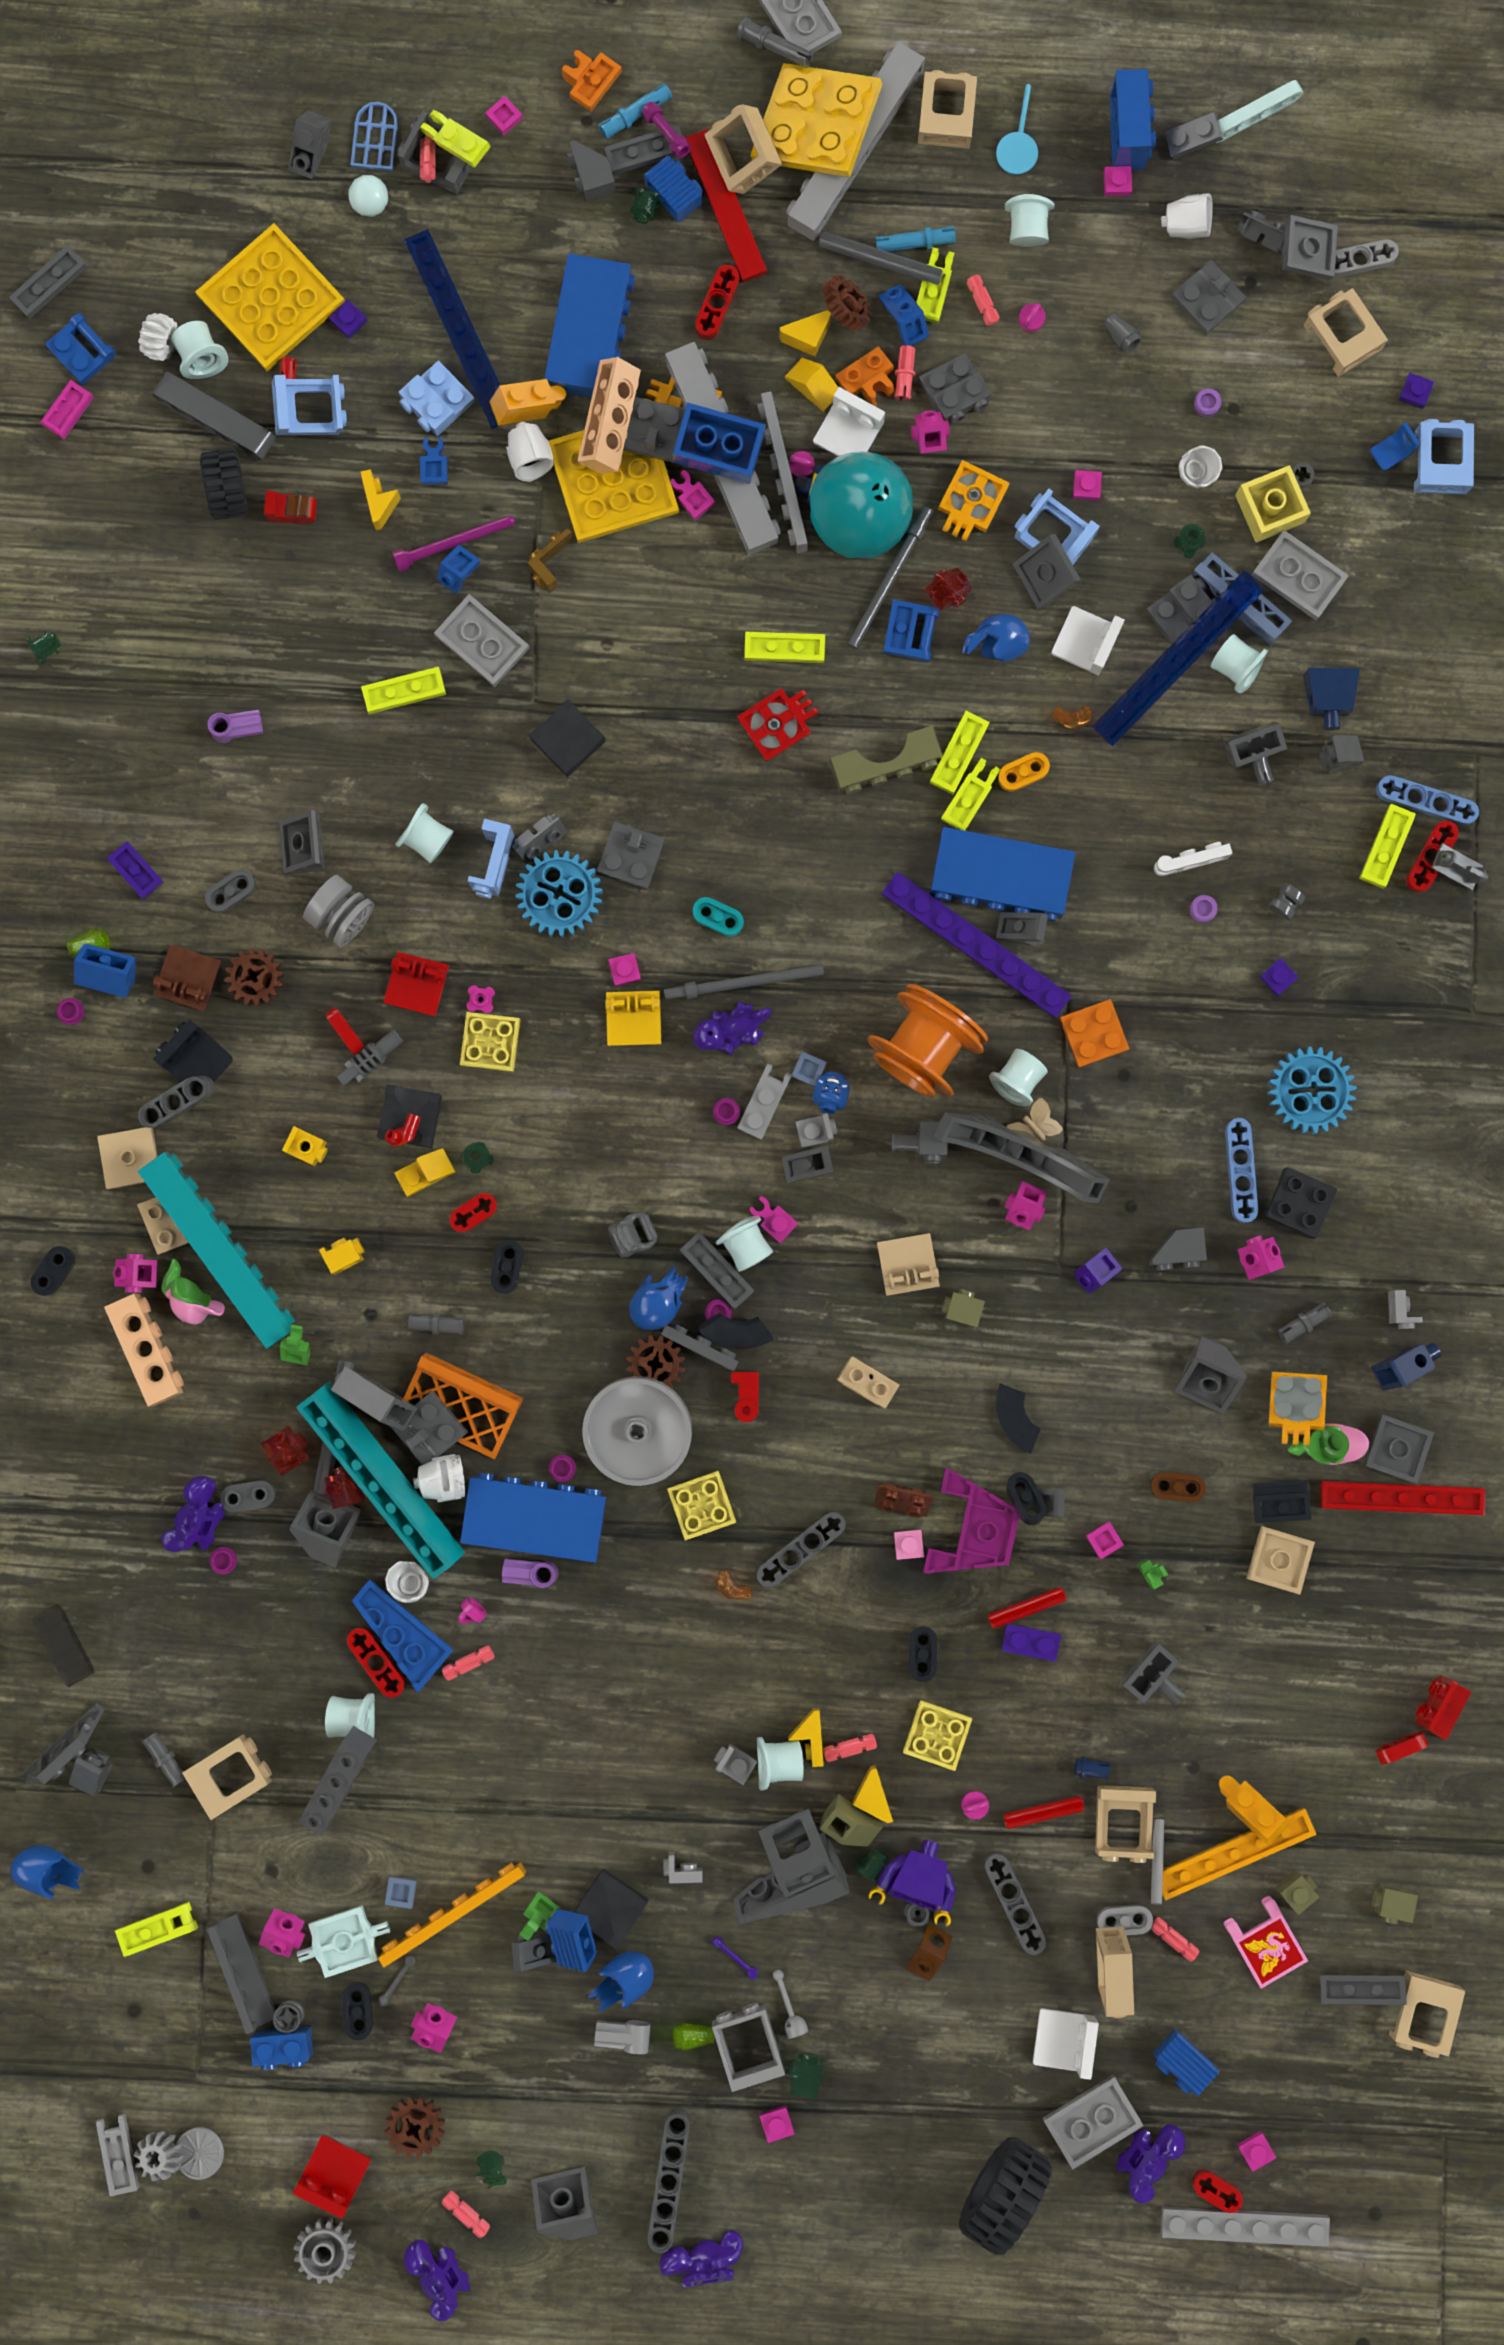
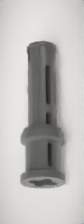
M745 17L739 24L737 30L738 40L742 42L746 40L754 44L758 50L768 49L804 68H808L810 65L806 60L812 62V51H808L773 34L770 27L759 26L753 23L749 17Z

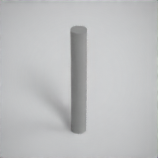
M1154 1819L1151 1904L1162 1905L1164 1820Z

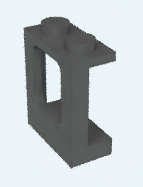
M422 111L419 118L413 120L409 137L406 141L403 140L398 149L401 167L420 176V163L415 161L413 156L420 145V140L425 136L420 127L423 123H426L437 132L442 128L441 125L429 120L428 113ZM453 155L445 171L441 173L436 171V177L431 182L457 195L472 166Z
M809 1809L797 1812L789 1818L770 1824L758 1831L776 1880L785 1898L836 1875ZM807 1833L811 1844L807 1850L787 1859L780 1858L776 1846Z

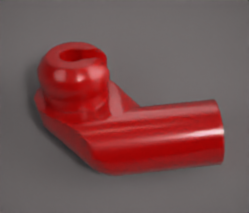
M408 1113L404 1127L396 1130L390 1129L386 1132V1142L394 1147L411 1142L415 1137L421 1117Z

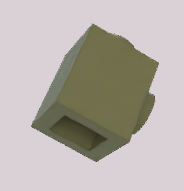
M959 1289L958 1293L953 1292L951 1297H945L941 1312L946 1313L944 1318L946 1320L977 1328L985 1301L974 1298L975 1293Z
M1296 1870L1274 1887L1298 1915L1320 1898L1314 1891L1317 1885L1307 1874L1302 1877Z
M1379 1884L1378 1891L1375 1890L1373 1893L1372 1907H1375L1374 1911L1382 1916L1381 1920L1384 1922L1398 1924V1920L1413 1923L1418 1895L1411 1890Z

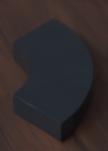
M720 1312L698 1326L699 1331L708 1340L731 1349L755 1348L774 1340L772 1333L758 1316L750 1320L737 1321L726 1317Z
M999 1383L996 1394V1412L1000 1425L1012 1443L1031 1454L1041 1429L1034 1425L1026 1415L1024 1408L1026 1393Z

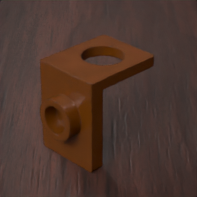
M928 1924L921 1944L908 1961L906 1969L930 1981L945 1961L952 1936ZM930 1936H938L942 1940L943 1946H934L930 1941Z

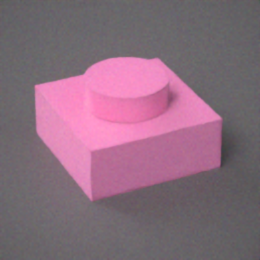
M921 1529L894 1532L897 1560L924 1557Z

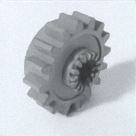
M318 2218L315 2227L308 2223L305 2228L306 2232H300L298 2239L301 2242H296L294 2250L299 2252L296 2254L294 2262H300L301 2266L298 2271H305L308 2274V2280L313 2277L317 2279V2284H321L322 2280L327 2279L330 2284L333 2282L334 2276L341 2279L345 2274L344 2269L350 2270L353 2264L350 2260L354 2259L356 2252L350 2249L355 2246L356 2240H348L352 2231L348 2229L343 2232L341 2230L343 2226L342 2221L337 2226H334L333 2218H329L327 2224H323L322 2219ZM325 2246L329 2248L331 2254L329 2256L321 2254L319 2247Z

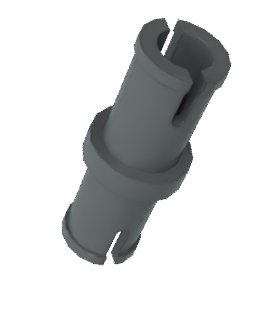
M1321 1302L1308 1312H1301L1296 1315L1295 1320L1277 1329V1333L1281 1340L1284 1339L1283 1342L1288 1344L1306 1332L1308 1334L1312 1332L1313 1327L1331 1318V1310L1328 1306L1325 1308L1326 1303Z
M410 1313L408 1329L409 1331L432 1332L433 1335H439L440 1333L463 1335L465 1318L442 1317L439 1313H435L434 1316Z
M157 1732L142 1742L155 1760V1767L162 1770L173 1788L186 1779L182 1774V1769L174 1759L175 1754L173 1751H168Z

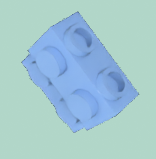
M439 360L421 377L416 375L399 391L401 398L399 403L409 414L414 412L419 417L417 421L426 432L431 430L436 436L441 434L475 402L472 394Z

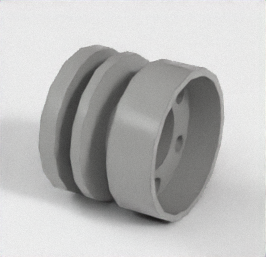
M335 875L327 880L313 896L304 911L303 919L317 930H321L328 925L325 936L328 939L334 938L333 942L341 948L363 929L375 904L369 899L363 900L364 895L360 892L355 893L349 898L353 887L340 876Z

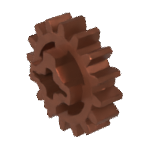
M836 274L823 284L824 289L822 293L826 296L823 300L827 304L828 311L833 312L834 319L839 320L843 327L848 325L851 331L854 329L859 331L870 322L871 319L869 317L872 315L868 310L870 304L867 303L865 294L859 291L858 285L855 286L851 279L846 281L844 275L839 277Z
M249 948V955H245L240 951L239 960L230 959L234 964L233 968L226 967L225 969L231 974V977L225 978L226 983L232 984L227 989L228 992L231 994L237 992L234 999L239 1002L244 998V1005L248 1007L252 1001H254L256 1007H260L261 1000L270 1004L269 997L271 995L277 998L279 996L275 991L276 988L284 987L279 982V979L285 977V974L277 971L282 966L281 963H272L275 956L269 954L265 957L266 952L264 949H260L258 954H256L253 948ZM252 961H262L266 965L256 966ZM243 967L241 977L238 978V973ZM254 972L258 974V982L256 983L251 981V974ZM272 977L271 984L267 988L268 979ZM253 989L257 992V995L246 994L243 991Z
M649 1335L648 1343L641 1339L638 1340L641 1347L638 1349L631 1347L632 1352L635 1354L634 1357L626 1358V1360L632 1362V1366L626 1368V1370L634 1372L633 1376H641L637 1366H642L647 1371L648 1378L658 1380V1376L665 1371L671 1372V1375L662 1383L673 1389L671 1381L680 1382L677 1372H684L685 1370L679 1367V1363L685 1361L684 1357H677V1353L681 1350L680 1347L672 1349L673 1340L663 1343L662 1335L659 1336L658 1341H654L652 1335ZM654 1346L652 1354L647 1357L640 1356L645 1349ZM664 1348L670 1352L674 1363L666 1361L663 1356ZM659 1351V1362L663 1363V1367L658 1368L654 1377H652V1367L648 1366L649 1360L653 1361Z
M410 2095L408 2103H405L401 2098L397 2103L398 2108L392 2106L389 2111L393 2117H387L385 2120V2124L391 2126L386 2128L384 2132L385 2135L392 2136L388 2145L396 2144L398 2146L396 2154H399L402 2150L406 2151L407 2159H409L411 2153H415L417 2159H420L422 2151L430 2155L433 2151L431 2145L438 2148L441 2141L437 2137H443L445 2134V2130L439 2128L446 2122L444 2118H438L442 2109L437 2108L434 2110L432 2108L434 2104L433 2099L428 2104L424 2103V2095H421L418 2101H415L413 2095ZM414 2109L421 2110L424 2113L416 2112ZM401 2115L403 2126L400 2130H397V2121ZM411 2123H412L414 2126L419 2124V2125H420L419 2131H418L416 2128H414V2129L411 2130V2129L409 2128L410 2125H411ZM433 2123V2134L429 2138V2133L426 2129Z

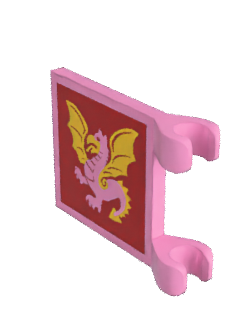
M1270 1895L1263 1898L1261 1902L1271 1918L1242 1934L1233 1918L1224 1921L1225 1928L1261 1989L1308 1962L1279 1907Z

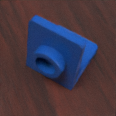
M1405 422L1395 434L1372 447L1370 453L1381 470L1386 471L1412 455L1420 442ZM1405 433H1406V434L1408 435V437L1410 438L1411 443L1408 441V439H1407Z

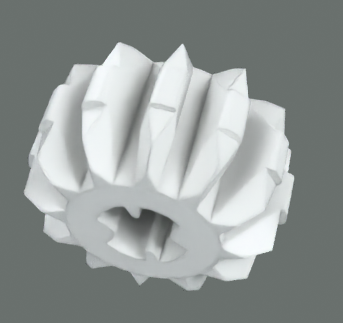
M161 313L148 315L146 321L142 323L141 331H139L140 338L138 343H140V351L153 360L164 361L169 359L171 352L175 351L171 336L177 329V323L172 318Z

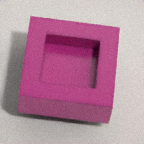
M506 96L502 97L485 112L486 118L503 136L523 120L522 113Z
M1131 166L1104 168L1105 197L1131 196Z
M1075 470L1073 499L1099 501L1102 472Z
M635 953L608 959L615 987L641 980Z
M1109 1521L1085 1535L1099 1559H1103L1124 1546Z
M786 2105L759 2113L768 2143L794 2135V2129Z
M1261 2130L1237 2144L1252 2172L1276 2159Z

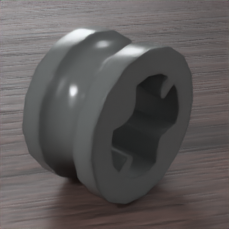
M1299 463L1292 468L1300 489L1307 488L1314 479L1315 472L1313 468L1307 463ZM1300 470H1304L1305 476H1308L1309 480L1305 478L1303 482L1298 481L1299 477L1295 475V472L1299 474Z

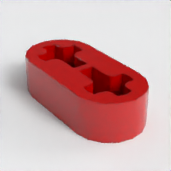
M336 1007L325 1014L328 1021L354 1055L365 1047Z
M481 1193L451 1213V1227L460 1233L472 1230L496 1213V1199L488 1193ZM481 1199L485 1201L491 1200L492 1204L489 1205V1212L481 1210L475 1213L474 1210L481 1206L479 1202ZM461 1213L463 1216L469 1213L473 1214L472 1217L467 1219L468 1225L466 1227L462 1225L456 1226L458 1214Z
M1423 1731L1385 1744L1377 1748L1375 1752L1380 1764L1384 1765L1425 1749L1428 1746V1742Z
M1201 2169L1193 2175V2188L1206 2201L1227 2213H1235L1242 2207L1243 2197L1238 2188L1207 2169ZM1209 2178L1211 2185L1215 2187L1214 2191L1208 2187L1201 2190L1202 2186L1199 2181L1201 2179L1206 2181ZM1220 2192L1226 2195H1230L1233 2192L1235 2202L1229 2201L1226 2205V2201L1220 2195Z

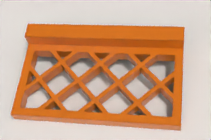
M426 1352L418 1362L416 1372L403 1399L409 1402V1400L419 1397L422 1400L425 1394L437 1390L440 1399L447 1407L462 1402L467 1416L458 1419V1421L468 1420L473 1435L462 1437L457 1442L496 1459L524 1398ZM422 1372L431 1376L435 1384L434 1388L423 1392L418 1382ZM438 1380L444 1382L445 1384L440 1385ZM447 1386L455 1387L460 1399L446 1403L442 1388ZM415 1387H416V1390H417L418 1393L412 1395V1394H413V1391H414V1389H415ZM463 1392H465V1393H467V1394H470V1395L464 1397ZM476 1397L482 1401L485 1410L471 1415L466 1400ZM487 1403L493 1405L494 1407L489 1408ZM501 1409L510 1413L506 1423L495 1426L491 1411ZM486 1414L491 1428L478 1432L473 1418ZM500 1428H503V1429H502V1432H501V1434H500V1436H499L497 1430L500 1429ZM493 1431L497 1443L494 1449L490 1450L482 1445L479 1436Z

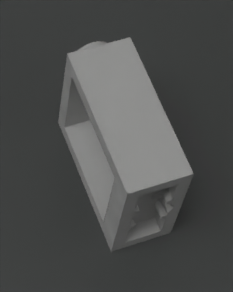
M758 2003L748 2004L742 2008L743 2011L732 2014L731 2011H727L717 2015L716 2020L712 2021V2029L732 2092L785 2075L784 2064L765 2004L760 2006ZM761 2017L774 2060L735 2072L722 2029Z

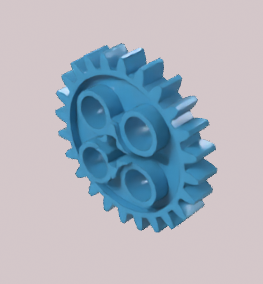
M555 850L554 857L550 858L544 852V861L541 862L537 857H534L536 866L532 867L526 864L529 872L528 875L524 873L519 875L524 883H518L516 887L523 891V893H518L515 897L517 900L524 902L520 903L517 907L519 910H527L522 917L524 920L532 918L529 924L531 928L538 924L540 925V934L549 929L550 937L554 936L555 931H559L561 938H564L565 930H569L570 934L574 936L575 927L584 931V921L590 924L593 923L589 915L599 914L594 905H602V900L596 896L603 894V890L595 888V886L601 883L600 878H592L596 873L595 868L586 870L589 862L585 860L580 864L578 854L573 859H570L568 851L564 853L563 857H560L558 851ZM550 871H558L560 878L556 882H549L546 880V875ZM575 882H580L585 886L584 890L579 894H574L570 891L571 885ZM538 883H543L556 892L563 889L566 897L578 900L581 904L579 906L575 905L562 896L557 900L552 891L538 887ZM540 894L548 896L549 899L546 905L537 906L534 904L536 896ZM563 906H569L573 909L572 914L567 918H562L558 915L559 909Z
M1308 1047L1304 1055L1299 1048L1295 1050L1296 1058L1289 1053L1286 1055L1288 1063L1280 1060L1277 1064L1281 1070H1272L1271 1073L1276 1079L1269 1080L1268 1084L1274 1086V1090L1267 1092V1095L1275 1096V1100L1270 1102L1269 1105L1278 1106L1279 1109L1274 1115H1284L1282 1124L1290 1120L1292 1122L1291 1130L1296 1129L1299 1125L1301 1126V1134L1306 1133L1309 1127L1312 1135L1317 1134L1318 1127L1325 1133L1328 1131V1123L1335 1128L1338 1126L1336 1118L1344 1121L1346 1116L1343 1111H1352L1353 1108L1347 1102L1356 1100V1097L1349 1095V1092L1357 1089L1356 1086L1349 1085V1081L1355 1077L1354 1075L1346 1076L1345 1072L1350 1067L1348 1065L1341 1068L1342 1057L1332 1060L1333 1051L1328 1052L1324 1056L1322 1047L1318 1048L1315 1054L1312 1047ZM1320 1070H1325L1329 1073L1330 1081L1328 1083H1323L1319 1079ZM1293 1071L1302 1074L1303 1083L1301 1085L1295 1084L1292 1081ZM1310 1086L1312 1089L1335 1088V1092L1322 1091L1313 1096L1310 1092L1289 1094L1288 1090H1304ZM1323 1096L1331 1100L1332 1107L1330 1110H1325L1321 1106L1320 1101ZM1295 1098H1300L1304 1101L1305 1109L1303 1112L1294 1108L1293 1102Z

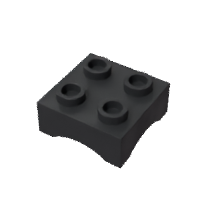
M569 699L563 702L543 724L529 734L530 740L567 778L606 742L605 736L583 716Z
M387 1084L377 1138L385 1140V1134L388 1130L404 1127L408 1113L421 1117L414 1139L406 1144L432 1149L442 1095Z
M1286 1167L1283 1169L1263 1218L1294 1230L1310 1239H1316L1338 1189L1290 1167Z
M602 1868L574 1912L588 1915L587 1919H589L588 1923H590L591 1931L617 1950L647 1905L648 1898Z

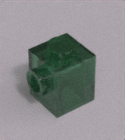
M802 2052V2055L795 2054L794 2062L789 2061L786 2078L791 2079L789 2085L790 2094L817 2099L823 2071V2059H819L817 2054Z

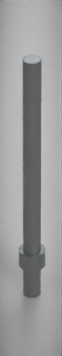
M924 506L916 522L912 523L906 533L908 536L848 642L850 647L858 648L913 547L923 537L925 533L924 528L933 513L932 509Z
M823 964L700 984L689 982L684 983L685 986L664 989L665 1000L680 997L691 999L697 998L699 994L824 975Z

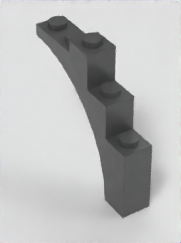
M945 1112L934 1134V1137L942 1142L975 1149L1030 1171L1083 1202L1099 1203L1110 1180L1065 1149L1048 1147L1027 1132L1008 1129L987 1114L970 1112V1115Z

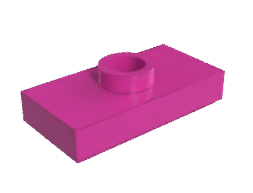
M70 380L40 423L64 440L94 399V396Z

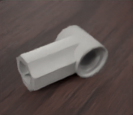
M597 2020L594 2046L623 2049L631 2054H647L651 2024L641 2020H629L626 2023Z

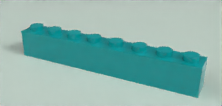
M168 1151L162 1153L137 1172L267 1349L291 1332V1324L295 1322L293 1315L287 1308L282 1310L277 1303L279 1300L277 1293L271 1286L266 1288L261 1281L264 1277L255 1264L250 1266L245 1256L248 1254L239 1242L234 1244L229 1237V1234L232 1233L223 1220L218 1222L213 1215L215 1208L207 1198L202 1200L196 1191L199 1189V1186L190 1175L186 1177L180 1168L183 1167V1164L174 1153L170 1155Z
M329 1381L296 1408L431 1578H436L450 1568L465 1551L346 1401L331 1390L333 1385Z

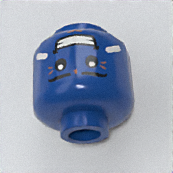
M826 1072L818 1077L812 1100L814 1104L820 1107L819 1110L821 1112L834 1114L835 1111L842 1110L847 1105L850 1085L842 1074Z

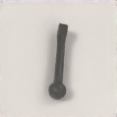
M408 1955L405 1958L404 1966L386 1993L379 1997L378 2003L381 2006H386L389 2003L390 1995L408 1968L416 1963L414 1955Z

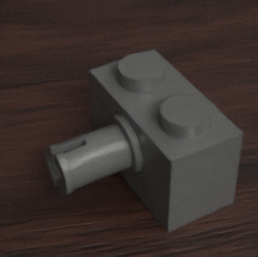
M1270 722L1222 740L1230 765L1239 767L1252 763L1258 785L1274 780L1267 757L1288 749L1280 723Z
M920 1122L916 1135L892 1134V1151H916L918 1159H924V1164H940L941 1159H945L947 1156V1142H942L934 1137L939 1122Z
M1153 1641L1119 1681L1122 1686L1144 1704L1156 1690L1174 1706L1180 1700L1172 1692L1182 1699L1186 1695L1185 1691L1168 1678L1180 1661L1156 1641Z

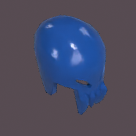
M1001 613L989 616L983 620L974 633L967 635L962 653L964 654L967 650V654H970L986 638L980 647L983 657L993 658L1003 663L1012 661L1022 656L1028 650L1030 644L1029 630L1025 623L1011 614Z
M675 1266L668 1271L659 1283H650L652 1277L648 1275L632 1297L629 1305V1314L637 1327L644 1330H658L673 1321L682 1304L680 1296L688 1278L687 1276L683 1279V1276L678 1278L679 1273L674 1275ZM658 1288H667L665 1290H658Z
M33 1845L26 1848L14 1858L10 1867L11 1878L19 1888L49 1899L54 1898L55 1893L50 1890L58 1884L80 1889L76 1881L80 1880L78 1878L81 1875L80 1873H84L77 1863L71 1862L61 1852L48 1845Z
M635 1951L619 1954L598 1971V1974L600 1976L605 1975L606 1979L588 1998L598 1995L595 2000L601 1999L598 2004L604 2003L598 2012L605 2010L620 2000H623L621 2006L626 2009L650 1989L654 1979V1967L651 1960L645 1954Z

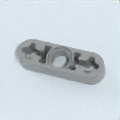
M1385 239L1336 250L1335 263L1341 264L1338 269H1335V275L1332 279L1391 266L1399 253L1397 244L1392 240ZM1382 249H1385L1387 253L1391 252L1389 258H1386L1383 254L1379 255ZM1356 253L1364 254L1367 258V263L1364 265L1356 264L1353 260V255Z

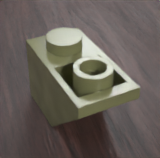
M839 1794L824 1811L820 1824V1830L840 1844L868 1847L883 1828L882 1823L854 1806L853 1803Z

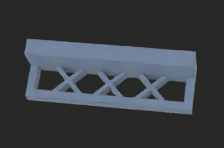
M1213 552L1203 563L1201 562L1194 569L1192 577L1194 579L1199 577L1204 582L1207 588L1206 592L1217 599L1221 605L1269 646L1273 644L1292 622L1290 618ZM1210 562L1220 569V578L1207 567ZM1225 582H1236L1240 586V595ZM1246 599L1257 600L1260 603V612L1247 602ZM1275 616L1283 624L1278 628L1266 617Z

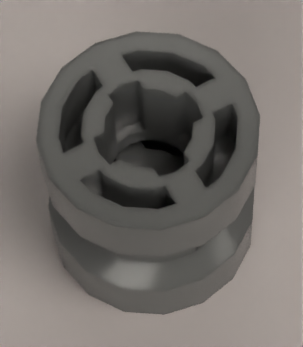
M1284 883L1279 890V896L1273 898L1268 907L1280 918L1290 921L1295 914V908L1301 906L1306 897L1297 888Z
M288 1999L281 2003L273 2015V2023L277 2030L282 2033L295 2031L305 2017L303 2005L295 1999Z

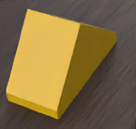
M826 310L780 327L779 338L781 342L815 357L830 326V311Z
M801 358L785 376V379L821 411L825 412L833 403V397L838 386L822 364Z
M870 1766L852 1803L857 1808L886 1823L893 1822L876 1766Z

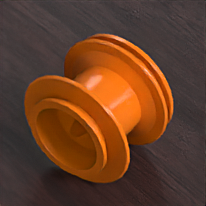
M907 984L905 992H899L897 998L909 1014L890 1041L875 1035L867 1037L870 1046L876 1051L873 1058L894 1078L926 1097L934 1098L936 1093L952 1097L954 1095L952 1088L941 1076L961 1048L975 1054L983 1053L982 1044H986L988 1037L971 1018L954 1005L925 988L915 984Z

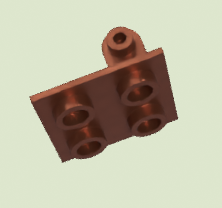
M170 944L160 975H156L153 980V986H156L153 995L204 1011L221 961Z
M883 1482V1485H877L873 1507H877L887 1513L903 1512L913 1518L927 1517L934 1495L927 1494L926 1490L913 1488L911 1491L910 1487H907L906 1490L902 1489V1486L897 1488V1485Z

